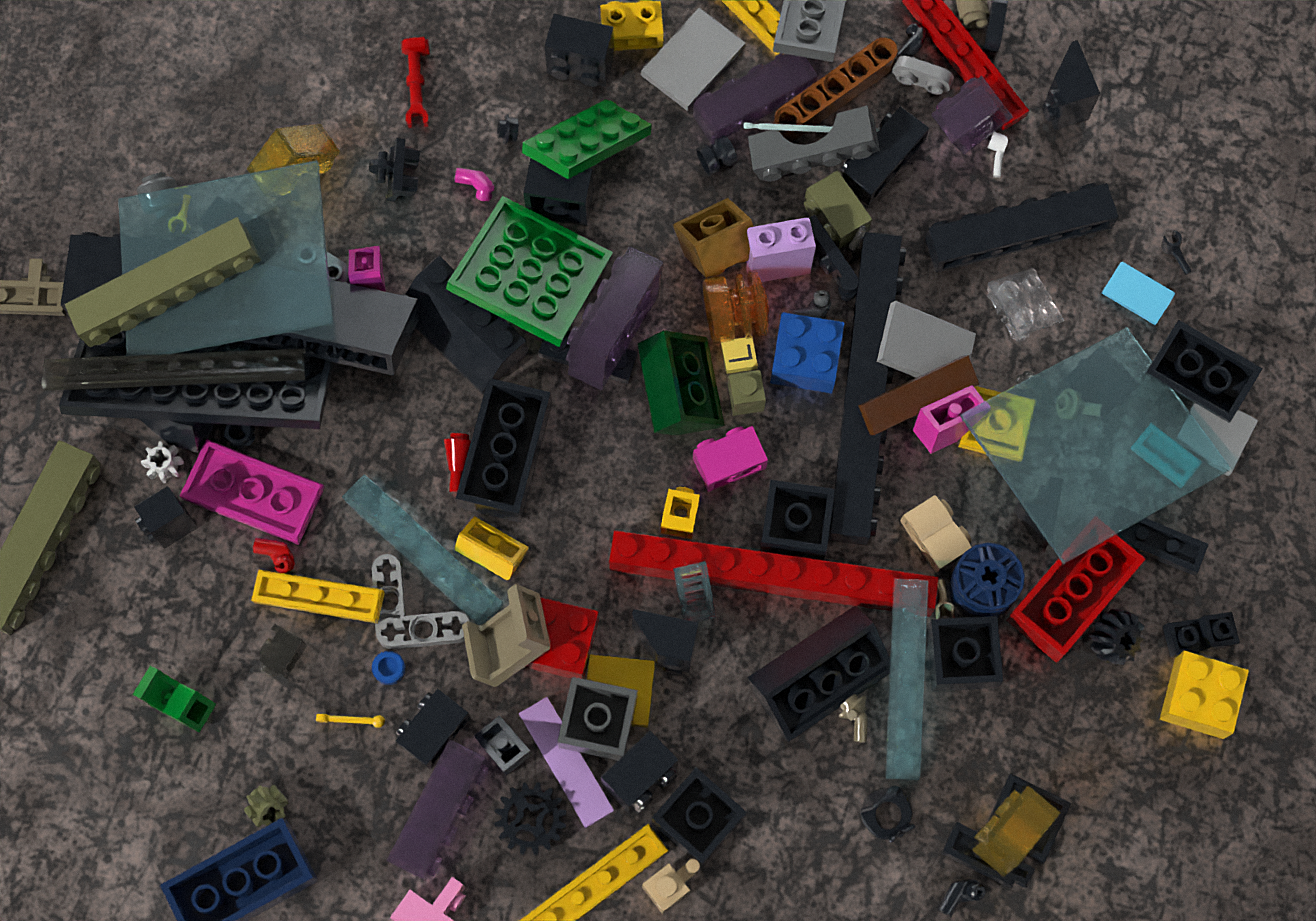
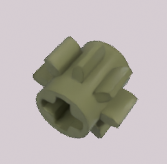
M260 785L250 795H247L249 806L245 807L244 811L258 828L262 824L268 826L286 816L283 807L288 804V800L278 790L276 785H272L270 789Z

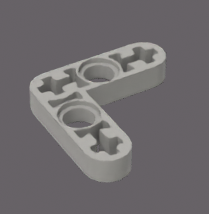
M390 554L380 555L375 559L372 564L373 588L381 589L385 594L393 593L398 597V604L394 609L385 610L381 607L378 624L375 623L376 636L383 647L387 649H402L464 642L463 628L460 629L459 635H454L450 629L442 630L444 637H439V627L436 622L442 620V626L448 627L453 625V620L458 619L461 625H463L467 621L470 622L464 613L452 611L406 616L403 570L399 560ZM389 562L392 568H396L395 571L390 572V582L392 585L398 583V587L386 586L385 576L383 572H379V569L384 568V563ZM421 622H428L433 626V633L426 639H420L415 635V628ZM410 623L409 634L411 640L406 641L405 634L395 635L394 641H389L387 636H383V633L388 632L391 625L394 626L396 631H406L404 624Z

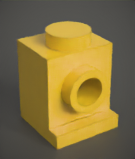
M676 487L675 490L668 489L661 522V534L687 539L693 538L700 501L699 494H694V490L686 487ZM683 509L687 515L685 517L676 516L675 511Z

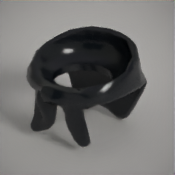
M894 785L890 788H880L871 792L864 799L860 810L862 822L867 830L876 838L888 840L889 843H892L916 827L914 824H909L913 816L912 807L906 794L900 787ZM885 802L896 804L901 812L899 823L891 829L880 827L875 819L877 808Z

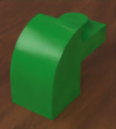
M149 666L132 694L154 709L199 733L216 706L215 702L152 666Z

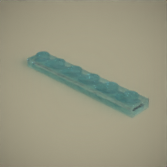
M365 474L342 496V499L477 625H483L503 606V602Z
M894 578L885 777L887 779L920 780L928 580Z

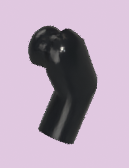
M975 879L955 881L948 888L937 909L943 914L952 917L961 902L982 900L986 894L985 886Z

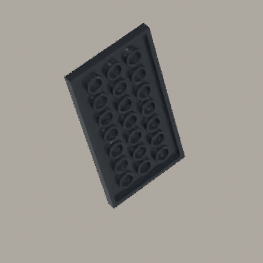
M151 316L139 322L135 328L122 331L110 337L107 342L101 345L89 347L80 338L59 408L63 415L320 429L334 362L244 342L240 321Z

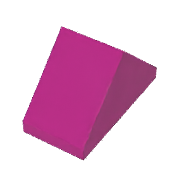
M380 246L349 250L348 277L350 284L375 288L386 292Z

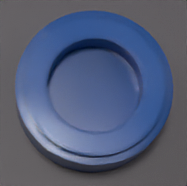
M384 651L374 658L372 672L380 683L394 685L401 681L405 675V662L398 653Z

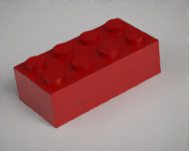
M1094 517L1006 621L1057 663L1140 567L1145 558Z

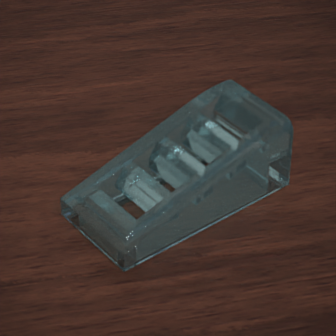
M706 561L673 568L682 619L699 622L716 618ZM701 573V575L682 579V577ZM702 581L701 584L684 587V585ZM701 590H703V592H700V593H696V594H692V595H687V596L685 595V594H688V593H692V592H696V591H701ZM704 599L703 601L687 604V602Z

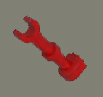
M425 37L406 38L401 41V51L408 56L409 75L406 76V85L410 87V109L407 111L405 119L408 128H412L413 118L420 116L423 118L424 127H428L429 116L427 111L423 109L422 86H424L425 82L424 76L421 75L420 56L430 54L429 41Z

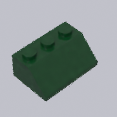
M663 330L637 343L654 433L682 435L725 426L707 337Z

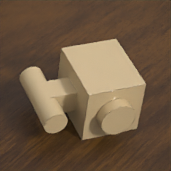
M690 859L677 871L668 863L642 884V888L662 914L690 893L685 883L698 874L699 862L695 859Z

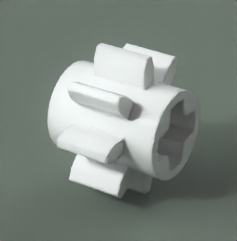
M159 441L158 447L153 449L146 448L148 456L147 459L141 461V464L145 468H150L146 475L151 480L158 475L165 484L167 478L173 475L179 477L177 472L178 465L184 464V461L181 457H174L179 451L175 445L167 449L162 441ZM163 461V466L159 467L157 464H161Z

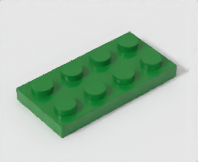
M605 99L522 143V153L561 176L570 179L651 135L652 124L643 120L637 114L621 108L613 101Z

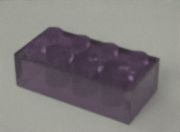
M630 246L623 257L619 255L616 258L611 270L613 274L610 279L602 281L597 291V300L594 304L590 302L587 305L582 316L584 321L579 328L575 326L568 337L567 344L570 345L566 360L569 361L568 375L603 390L659 296L663 261Z

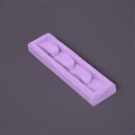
M548 697L521 711L519 716L585 829L613 813L614 809L581 753L559 748L557 741L562 721Z

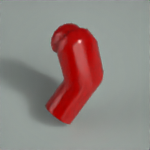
M255 538L253 553L270 556L277 572L287 573L294 568L295 558L285 542Z

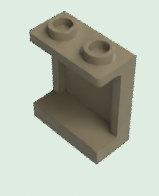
M518 584L513 585L507 590L510 605L483 625H477L469 621L462 625L471 676L473 679L493 687L503 683L551 648L540 594Z

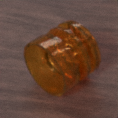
M748 271V286H745L743 275L736 273L734 288L729 289L724 275L703 278L705 311L713 344L734 341L735 326H741L746 339L751 338L752 323H754L759 337L767 336L769 307L766 291L761 283L758 271Z

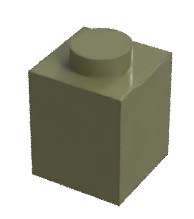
M755 370L729 374L727 387L732 415L764 411L766 398L761 371Z

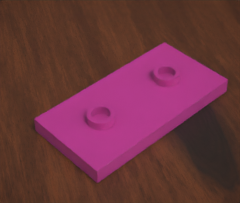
M206 439L179 497L182 500L299 545L325 487L321 483Z

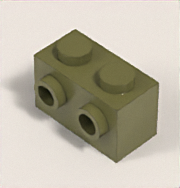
M838 170L806 188L804 207L810 216L816 215L838 249L870 230L872 218Z

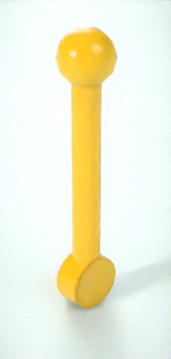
M316 714V722L373 724L377 728H381L385 724V718L382 715L369 718Z

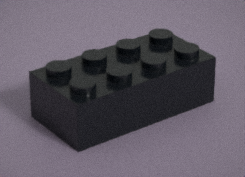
M488 378L455 498L459 509L521 523L552 407L551 392Z

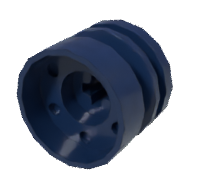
M988 542L974 545L962 555L950 575L948 591L951 602L961 614L968 618L997 616L999 618L1010 609L1023 589L1025 575L1022 564L1014 552L1003 545ZM984 574H986L987 577L993 576L995 578L992 584L989 580H982Z

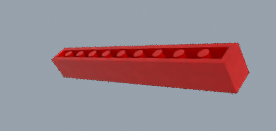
M615 530L609 559L610 571L928 617L935 610L939 578Z

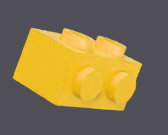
M639 0L635 3L613 1L600 5L601 24L614 27V51L663 47L661 1Z

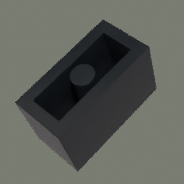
M169 486L134 506L140 516L135 519L140 530L145 536L147 535L152 544L158 541L164 549L198 528L182 502Z
M438 688L433 694L428 692L417 706L420 711L412 720L407 718L396 732L399 737L395 740L401 748L429 770L471 719L469 712Z

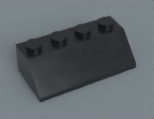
M439 255L415 277L405 295L417 298L419 321L416 329L483 395L488 378L499 380L528 354L527 342L505 319L446 290L447 283L455 270Z
M853 606L747 677L768 715L784 738L790 742L840 708V705L852 695L856 694L858 696L896 669L874 623L856 606Z

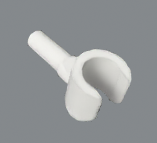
M993 132L988 146L989 149L997 151L994 160L993 177H1001L1002 158L1008 143V138L997 132Z

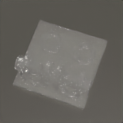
M1034 268L987 283L989 285L987 288L989 293L987 295L988 299L991 300L995 309H998L996 311L998 315L1005 313L1001 321L1002 323L1008 322L1005 326L1010 333L1011 339L1015 338L1017 342L1025 340L1028 337V333L1064 321Z

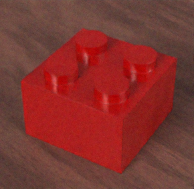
M540 597L551 648L526 665L525 668L571 679L572 677L584 679L599 622V612Z

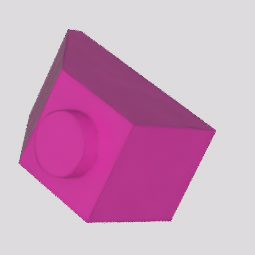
M973 385L921 408L913 431L930 454L957 442L989 413L990 407Z

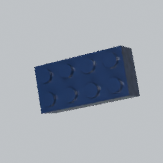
M280 818L160 884V887L177 921H248L317 883L319 880L289 822L284 818Z

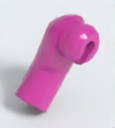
M457 168L455 183L473 185L477 189L476 198L480 201H490L492 199V191H495L494 184L485 173Z

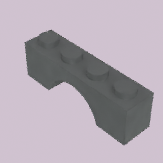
M868 106L837 113L835 123L829 133L821 140L812 144H794L786 140L779 130H770L748 136L753 171L761 181H776L782 175L790 173L803 174L811 171L814 167L822 165L835 166L840 164L842 160L850 158L863 159L869 157L874 152L880 151L874 116Z

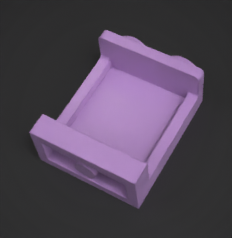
M809 218L755 226L747 229L750 253L749 260L745 262L749 284L811 273L816 245Z

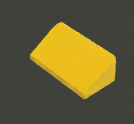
M475 516L460 532L455 544V550L505 580H510L529 549L528 546Z

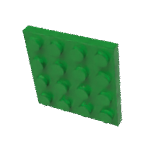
M502 196L449 279L446 290L560 347L610 261L613 252Z

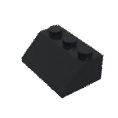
M1178 320L1145 374L1230 423L1261 373L1262 368Z

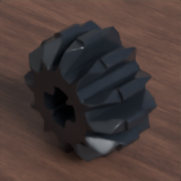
M1111 608L1109 612L1100 613L1099 622H1092L1095 630L1088 635L1094 640L1090 648L1097 653L1096 656L1100 660L1115 665H1124L1126 661H1134L1135 652L1142 651L1139 645L1141 641L1146 639L1141 633L1145 625L1138 621V617L1134 613Z

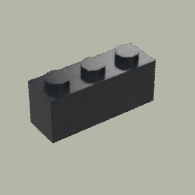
M901 106L894 114L889 112L879 124L880 130L877 132L880 151L874 152L869 157L863 159H847L841 167L844 180L854 194L867 205L874 201L926 141L929 127Z

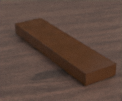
M964 355L858 406L869 434L876 435L919 414L920 409L971 385L973 387L979 385V381L969 355Z

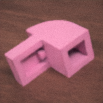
M452 877L433 905L412 890H409L390 919L393 921H453L446 915L450 910L455 913L463 903L466 895L462 892L466 887Z

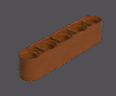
M886 37L874 40L781 106L775 113L774 124L789 121L794 125H818L893 70L898 52L897 45L893 40ZM884 54L888 56V59H880L876 55ZM862 71L865 75L856 76L852 72ZM836 87L842 92L832 93L829 91V88ZM812 104L818 107V109L808 110L805 106ZM779 130L781 135L790 142L797 140L807 133V131Z

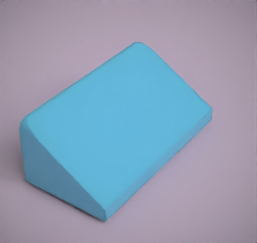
M1120 262L1102 291L1103 295L1153 325L1157 324L1175 296L1173 291L1124 262Z

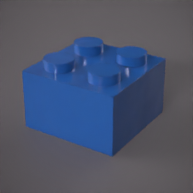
M782 312L770 383L832 393L836 380L844 322Z

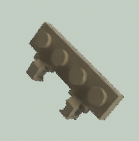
M30 258L28 278H22L21 281L0 280V314L66 316V312L60 305L64 282H52V277L47 276V263L43 259Z

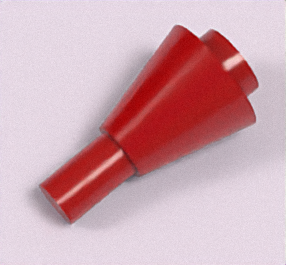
M450 433V439H443L449 471H451L449 492L457 493L471 440H469V434Z

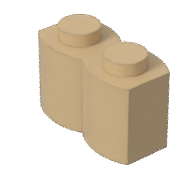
M934 495L904 514L900 521L930 566L938 573L960 559L967 550L972 548L970 545L972 539L968 531L963 526L958 527L951 518L954 514L947 501L944 499L939 500Z

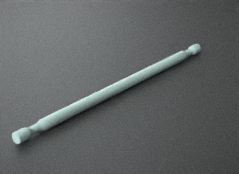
M744 123V129L758 128L761 130L829 132L833 127Z

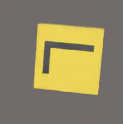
M752 336L721 341L726 374L758 368Z

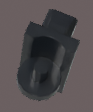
M403 138L395 139V146L389 149V160H387L388 153L380 151L378 159L369 162L368 170L373 174H377L376 182L385 183L387 175L386 200L395 202L398 196H414L418 189V177L403 175V169H416L418 167L420 150L405 146L406 139Z

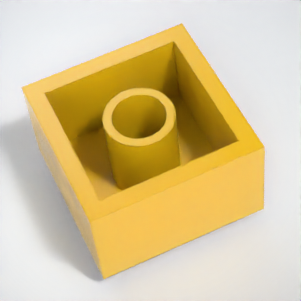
M1183 651L1174 660L1159 720L1225 739L1234 733L1249 670Z

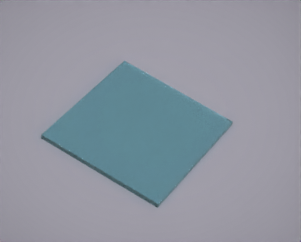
M317 160L118 199L122 275L236 217L239 218L248 230L262 260L254 264L248 271L238 272L226 278L220 285L209 287L197 293L192 299L184 302L181 301L167 308L163 314L151 316L139 322L135 328L127 330L126 356L129 362L333 324L319 174L320 166Z
M1127 327L969 409L960 416L1063 564L1231 469L1175 391L1145 374L1152 360Z

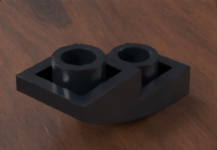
M1232 612L1205 615L1198 619L1172 622L1163 626L1170 658L1177 657L1183 651L1195 654L1240 644Z

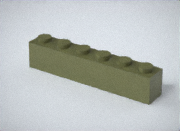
M236 217L66 303L65 306L78 337L89 347L101 345L107 342L110 337L122 331L135 328L139 322L151 316L161 315L167 308L181 301H188L195 297L197 293L209 287L220 285L226 278L238 272L248 271L254 264L262 260L248 230L239 218Z
M58 440L0 550V631L10 636L13 630L18 629L25 617L24 609L29 600H33L40 589L39 581L44 571H48L54 563L56 556L54 552L60 541L63 542L67 538L71 528L69 523L74 514L82 509L86 499L85 493L89 485L94 484L100 474L99 466L101 463L93 454Z

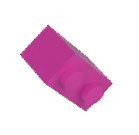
M743 426L736 427L728 431L726 437L717 441L714 438L704 440L697 445V449L693 450V460L708 492L767 468L768 459L753 426L746 429Z

